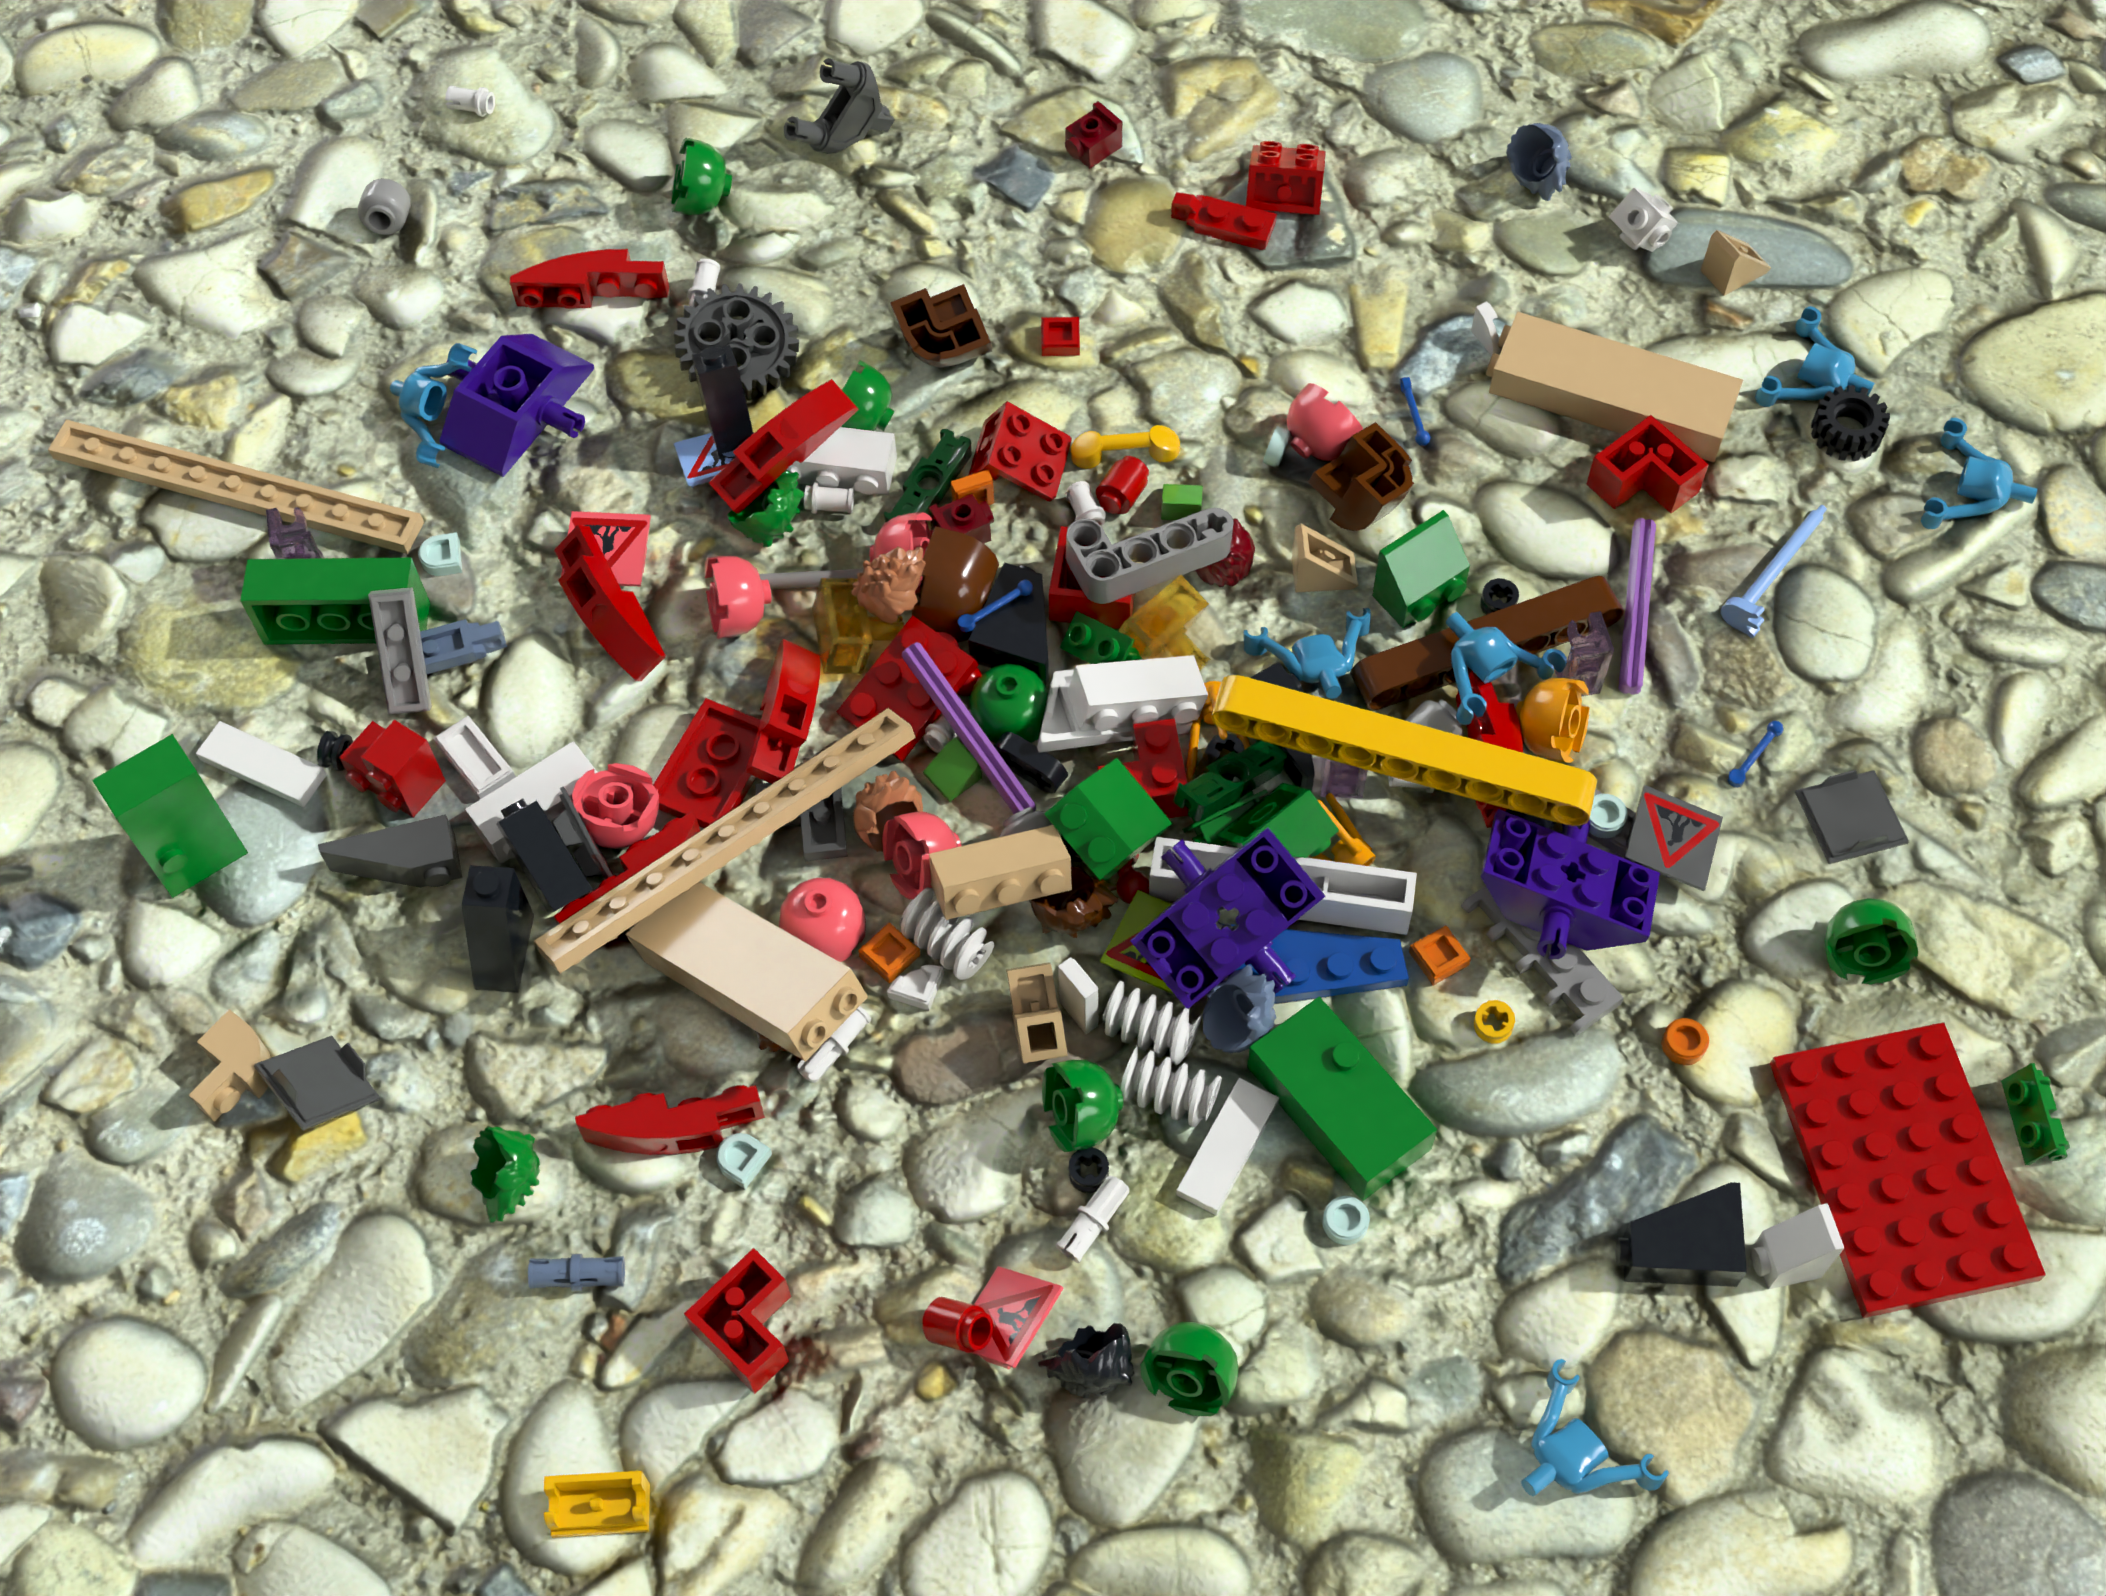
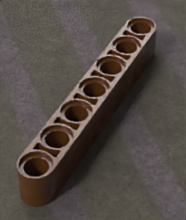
M1595 576L1467 621V623L1474 630L1483 627H1496L1516 646L1531 654H1536L1612 626L1622 618L1624 609L1607 580L1603 576ZM1450 628L1368 656L1352 667L1350 675L1368 709H1383L1455 683L1451 652L1459 638ZM1467 667L1469 675L1472 670L1469 667Z

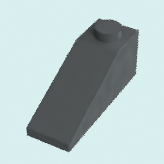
M446 814L318 844L319 853L332 872L419 888L426 886L440 887L448 884L451 880L463 878L455 833Z

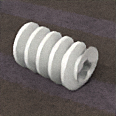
M927 887L904 910L900 919L901 933L907 939H914V943L919 949H927V953L932 959H940V963L945 969H953V974L959 980L968 979L986 962L995 946L994 942L990 941L985 945L982 943L987 933L983 927L977 929L972 934L969 933L974 923L970 917L965 918L959 924L956 923L959 917L946 920L938 901L930 903L933 899L934 891L932 888Z
M1119 981L1109 998L1103 1014L1105 1034L1114 1037L1121 1030L1122 1042L1130 1044L1138 1036V1049L1146 1051L1154 1043V1055L1160 1058L1171 1049V1062L1178 1065L1186 1057L1193 1045L1202 1015L1191 1024L1189 1023V1009L1184 1008L1177 1017L1172 1016L1173 1002L1168 1001L1161 1010H1157L1156 995L1152 994L1144 1004L1140 1003L1141 989L1136 987L1128 997L1123 996L1124 982Z
M1136 1047L1130 1057L1121 1082L1123 1100L1128 1102L1137 1093L1139 1107L1145 1108L1154 1099L1155 1113L1162 1114L1171 1105V1117L1174 1120L1179 1121L1188 1111V1124L1190 1126L1196 1127L1204 1117L1206 1121L1217 1098L1222 1077L1217 1075L1210 1085H1206L1205 1070L1200 1069L1190 1079L1188 1078V1064L1183 1063L1174 1073L1171 1072L1170 1057H1166L1159 1066H1155V1052L1150 1050L1142 1060H1139L1138 1047Z

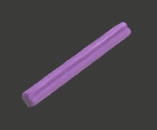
M1638 518L1634 521L1632 528L1618 687L1624 694H1639L1643 686L1656 524L1652 519Z
M917 642L907 647L902 652L903 660L965 747L978 762L1012 813L1015 814L1029 807H1032L1035 812L1036 805L923 646Z

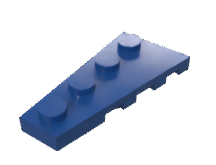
M1285 929L1272 940L1273 944L1270 946L1290 971L1296 975L1286 985L1280 976L1274 972L1284 984L1283 989L1275 994L1274 1004L1314 999L1319 996L1322 998L1403 987L1408 984L1409 977L1400 939ZM1242 964V965H1241L1238 969H1236V970H1241V969H1243L1244 967H1246L1247 965ZM1248 964L1252 967V974L1259 975L1258 972L1253 968V966L1251 964Z

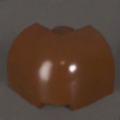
M964 284L932 297L929 296L927 289L924 288L890 302L907 346L915 357L928 365L937 368L957 366L992 352L989 336L977 308L974 309Z
M1375 422L1351 436L1340 456L1314 471L1308 483L1335 508L1329 520L1343 529L1350 531L1363 530L1392 512L1406 497L1414 484L1409 467L1412 459Z
M935 526L922 559L926 564L921 575L923 577L920 585V599L914 605L912 615L934 631L950 634L959 643L967 641L972 631H961L958 619L961 615H973L983 609L998 570L999 562L991 549L974 537Z

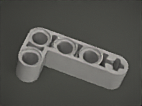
M1209 508L1111 544L1098 522L1092 519H1079L1071 523L1067 529L1066 560L1082 591L1089 600L1099 604L1110 603L1224 559L1230 553L1234 522L1232 516L1227 511L1221 508Z

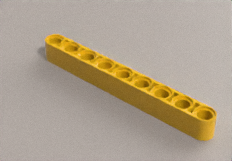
M1228 675L1221 682L1211 718L1217 727L1225 731L1564 825L1581 826L1590 819L1597 779L1586 770L1245 676Z

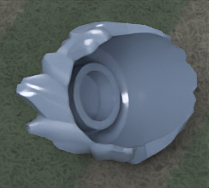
M1542 123L1518 127L1516 134L1511 136V143L1507 145L1506 152L1512 173L1520 185L1530 189L1532 194L1539 192L1542 200L1545 201L1551 200L1555 189L1558 192L1562 191V185L1566 184V171L1571 165L1569 160L1572 158L1568 149V142L1562 132L1554 126Z
M1250 965L1241 970H1235L1226 981L1220 982L1207 994L1208 1001L1202 1014L1203 1034L1211 1041V1045L1216 1050H1223L1222 1052L1240 1053L1248 1050L1252 1044L1268 1034L1275 1025L1276 1015L1273 1008L1275 999L1273 989L1275 983L1273 980L1266 981L1265 974L1253 975Z

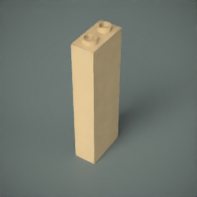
M1518 311L1512 326L1504 325L1498 342V347L1502 348L1500 355L1492 354L1486 371V376L1492 377L1489 389L1491 394L1620 434L1627 433L1648 416L1652 415L1700 458L1715 462L1743 383V379Z
M700 882L657 909L650 916L640 920L625 934L645 963L805 1062L868 998L851 968Z

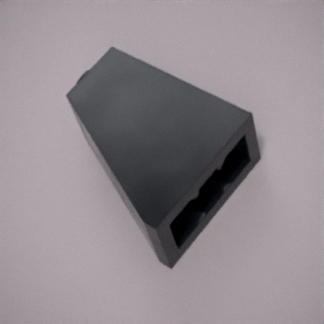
M712 346L700 353L693 354L692 360L704 415L717 453L720 455L734 451L754 432L738 365L731 346Z
M1004 562L984 607L1016 589L1018 583L1022 580H1029L1033 584V591L1030 595L1018 596L977 621L968 639L969 655L979 665L991 669L1005 664L1023 666L1036 673L1047 685L1049 681V661L1043 576L1030 567L1023 565L1015 566Z
M524 798L501 810L504 819L498 821L496 825L548 913L555 912L593 890L537 800L527 805Z
M470 865L462 900V912L474 988L476 990L519 993L534 913L514 868Z
M1730 1182L1631 1221L1623 1237H1618L1616 1241V1263L1618 1266H1624V1282L1737 1287L1747 1273L1740 1183Z

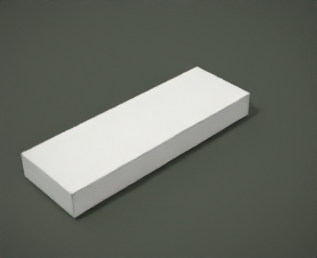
M221 721L218 722L196 752L200 761L303 808L327 775L323 767Z
M1239 1078L1179 1184L1176 1195L1217 1216L1276 1109L1279 1097Z

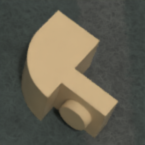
M1051 963L1006 969L1015 1033L1022 1062L1028 1063L1068 1056L1062 1015L1057 1005Z
M229 1009L197 1041L207 1056L218 1066L189 1094L199 1109L214 1122L223 1113L229 1112L237 1105L241 1094L246 1089L260 1099L268 1088L267 1083L254 1068V1065L271 1058V1055L252 1027Z

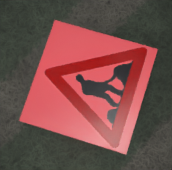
M571 511L568 534L577 525L590 526L619 586L641 587L651 515ZM563 567L561 576L565 573Z
M998 1266L974 1304L982 1307L985 1313L991 1316L993 1334L985 1348L970 1353L1006 1369H1010V1367L1016 1368L1064 1288L1061 1285Z

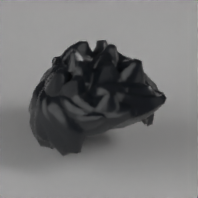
M1113 1323L1107 1331H1095L1091 1325H1088L1086 1328H1078L1073 1340L1064 1342L1061 1347H1055L1042 1354L1043 1360L1038 1362L1039 1367L1046 1368L1048 1378L1056 1377L1061 1380L1062 1388L1066 1387V1390L1071 1394L1083 1396V1398H1089L1090 1393L1097 1397L1104 1396L1116 1390L1119 1384L1131 1386L1133 1382L1131 1377L1135 1374L1131 1362L1132 1352L1129 1333L1121 1323Z

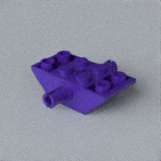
M533 334L500 336L478 363L468 359V366L472 368L470 372L458 369L448 374V376L454 377L461 382L454 389L440 436V444L504 477L547 425L566 433L571 438L578 436V432L574 431L573 428L582 432L585 425L584 415L576 413L564 407V405L595 368L594 364Z
M1498 809L1496 811L1481 878L1505 919L1541 933L1537 945V951L1541 956L1544 957L1546 955L1548 944H1551L1548 959H1560L1565 956L1567 943L1590 951L1643 943L1648 940L1660 877L1659 872L1586 844L1590 830V820L1586 824L1581 825L1580 828L1562 824V832L1558 833Z
M1269 827L1248 841L1213 870L1211 868L1206 870L1186 846L1184 840H1180L1172 848L1183 862L1179 860L1171 849L1160 858L1168 864L1186 886L1184 889L1185 893L1130 940L1131 943L1187 1009L1242 964H1251L1259 975L1265 974L1266 981L1273 980L1275 983L1273 992L1275 994L1283 989L1284 984L1274 972L1280 976L1286 985L1296 975L1290 971L1270 947L1273 944L1272 940L1326 897L1325 894ZM1222 906L1227 911L1236 908L1239 912L1235 919L1237 924L1234 926L1229 923L1222 925L1218 921L1221 915L1218 909Z

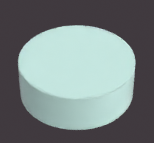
M1276 426L1263 463L1275 468L1279 466L1291 436L1290 430Z
M1597 794L1594 796L1589 819V832L1599 838H1612L1623 830L1628 817V811L1622 800L1611 794Z
M1351 1196L1337 1197L1325 1208L1322 1221L1323 1229L1333 1242L1341 1245H1352L1362 1240L1366 1235L1370 1216L1368 1209L1360 1200Z

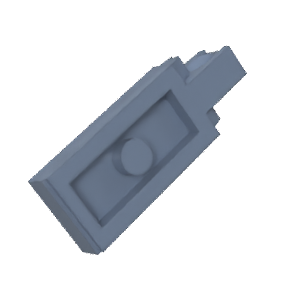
M464 619L420 631L427 674L477 661V659L486 657V653L507 647L504 632L499 621L480 626L478 622L468 623Z

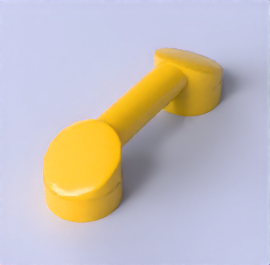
M1163 425L1153 426L1149 432L1103 436L1096 431H1087L1074 440L1071 446V460L1079 468L1091 469L1101 462L1102 451L1149 447V454L1154 460L1170 462L1179 455L1180 440L1173 430Z

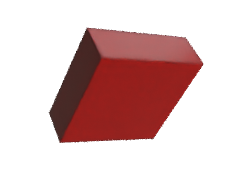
M1041 317L1042 356L1080 355L1079 317Z

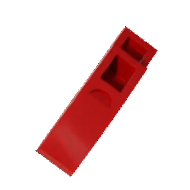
M606 249L565 255L528 267L510 276L509 281L517 307L592 308L593 296L607 298H668L669 282L664 261H631L628 249Z
M832 379L789 405L733 451L736 457L709 484L735 513L739 514L796 460L802 463L853 416L859 408Z
M577 525L554 549L565 571L558 581L581 620L606 652L635 681H642L666 655L634 592L621 590L590 526Z
M785 639L781 640L760 707V710L763 711L745 771V773L771 784L794 770L799 749L807 740L820 679V655Z
M1471 671L1469 679L1472 692L1482 696L1487 702V706L1482 717H1477L1473 713L1474 716L1471 723L1466 725L1468 738L1523 753L1522 734L1514 703H1499L1492 683H1483ZM1459 691L1456 695V704L1458 708L1461 704ZM1476 800V805L1481 810L1486 828H1492L1494 816L1498 809L1507 810L1503 807Z
M691 811L682 818H674L652 837L632 844L626 853L619 857L624 872L620 875L608 877L593 892L565 905L561 912L554 915L557 924L559 925L699 833L700 828L694 813Z
M737 1085L725 1089L721 1095L710 1098L692 1097L685 1099L673 1108H669L664 1093L657 1095L654 1093H643L633 1097L630 1102L620 1105H598L586 1111V1114L575 1116V1121L585 1142L626 1153L672 1155L718 1148L724 1140L723 1129L763 1119L765 1115L756 1085L750 1087Z

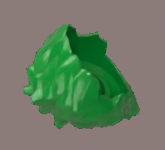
M785 470L742 512L737 514L731 510L727 514L731 525L736 530L742 532L747 538H752L753 542L763 543V547L772 546L774 539H783L784 532L791 533L794 528L790 522L796 514L800 513V509L797 506L804 496V492L796 488L798 472L790 473L788 470Z
M487 1126L484 1131L479 1132L480 1137H476L474 1140L473 1148L479 1158L476 1169L471 1170L470 1175L472 1177L471 1185L482 1193V1202L486 1205L489 1222L494 1223L496 1219L497 1221H503L505 1214H514L517 1205L524 1206L526 1204L524 1195L534 1194V1190L530 1186L539 1185V1180L536 1177L540 1173V1161L533 1150L535 1138L531 1134L524 1135L520 1131Z

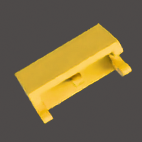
M642 1471L544 1476V1492L549 1500V1512H544V1520L547 1527L551 1530L552 1538L649 1532L650 1483Z

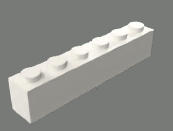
M1156 837L1150 870L1149 895L1161 900L1175 902L1185 893L1184 889L1186 886L1168 864L1160 858L1171 849L1179 860L1183 862L1172 848L1180 840ZM1184 841L1206 870L1209 868L1215 869L1239 849ZM1294 857L1326 896L1302 915L1299 920L1407 935L1413 912L1417 873Z

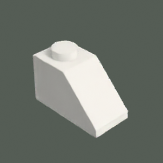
M1828 1203L1818 1205L1762 1231L1751 1250V1260L1757 1275L1764 1277L1768 1290L1822 1278L1842 1252L1844 1245Z

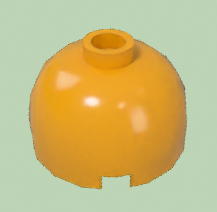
M1549 678L1536 684L1527 693L1524 701L1518 702L1516 713L1520 723L1522 739L1527 748L1535 755L1548 760L1571 763L1574 760L1569 756L1571 749L1574 752H1580L1589 720V707L1582 706L1581 694L1589 695L1584 681Z

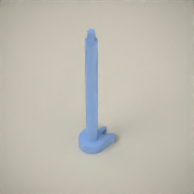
M1820 505L1817 510L1810 512L1742 598L1731 597L1721 608V615L1727 624L1747 634L1750 638L1755 637L1760 630V625L1764 622L1760 615L1765 610L1764 607L1757 606L1755 603L1823 520V514L1827 510L1824 505Z

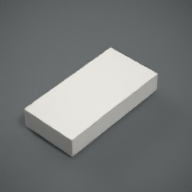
M469 716L433 738L437 747L479 799H482L516 777L514 771Z
M1070 957L1058 965L1059 1003L1082 1031L1088 1034L1098 1027V987L1076 960Z

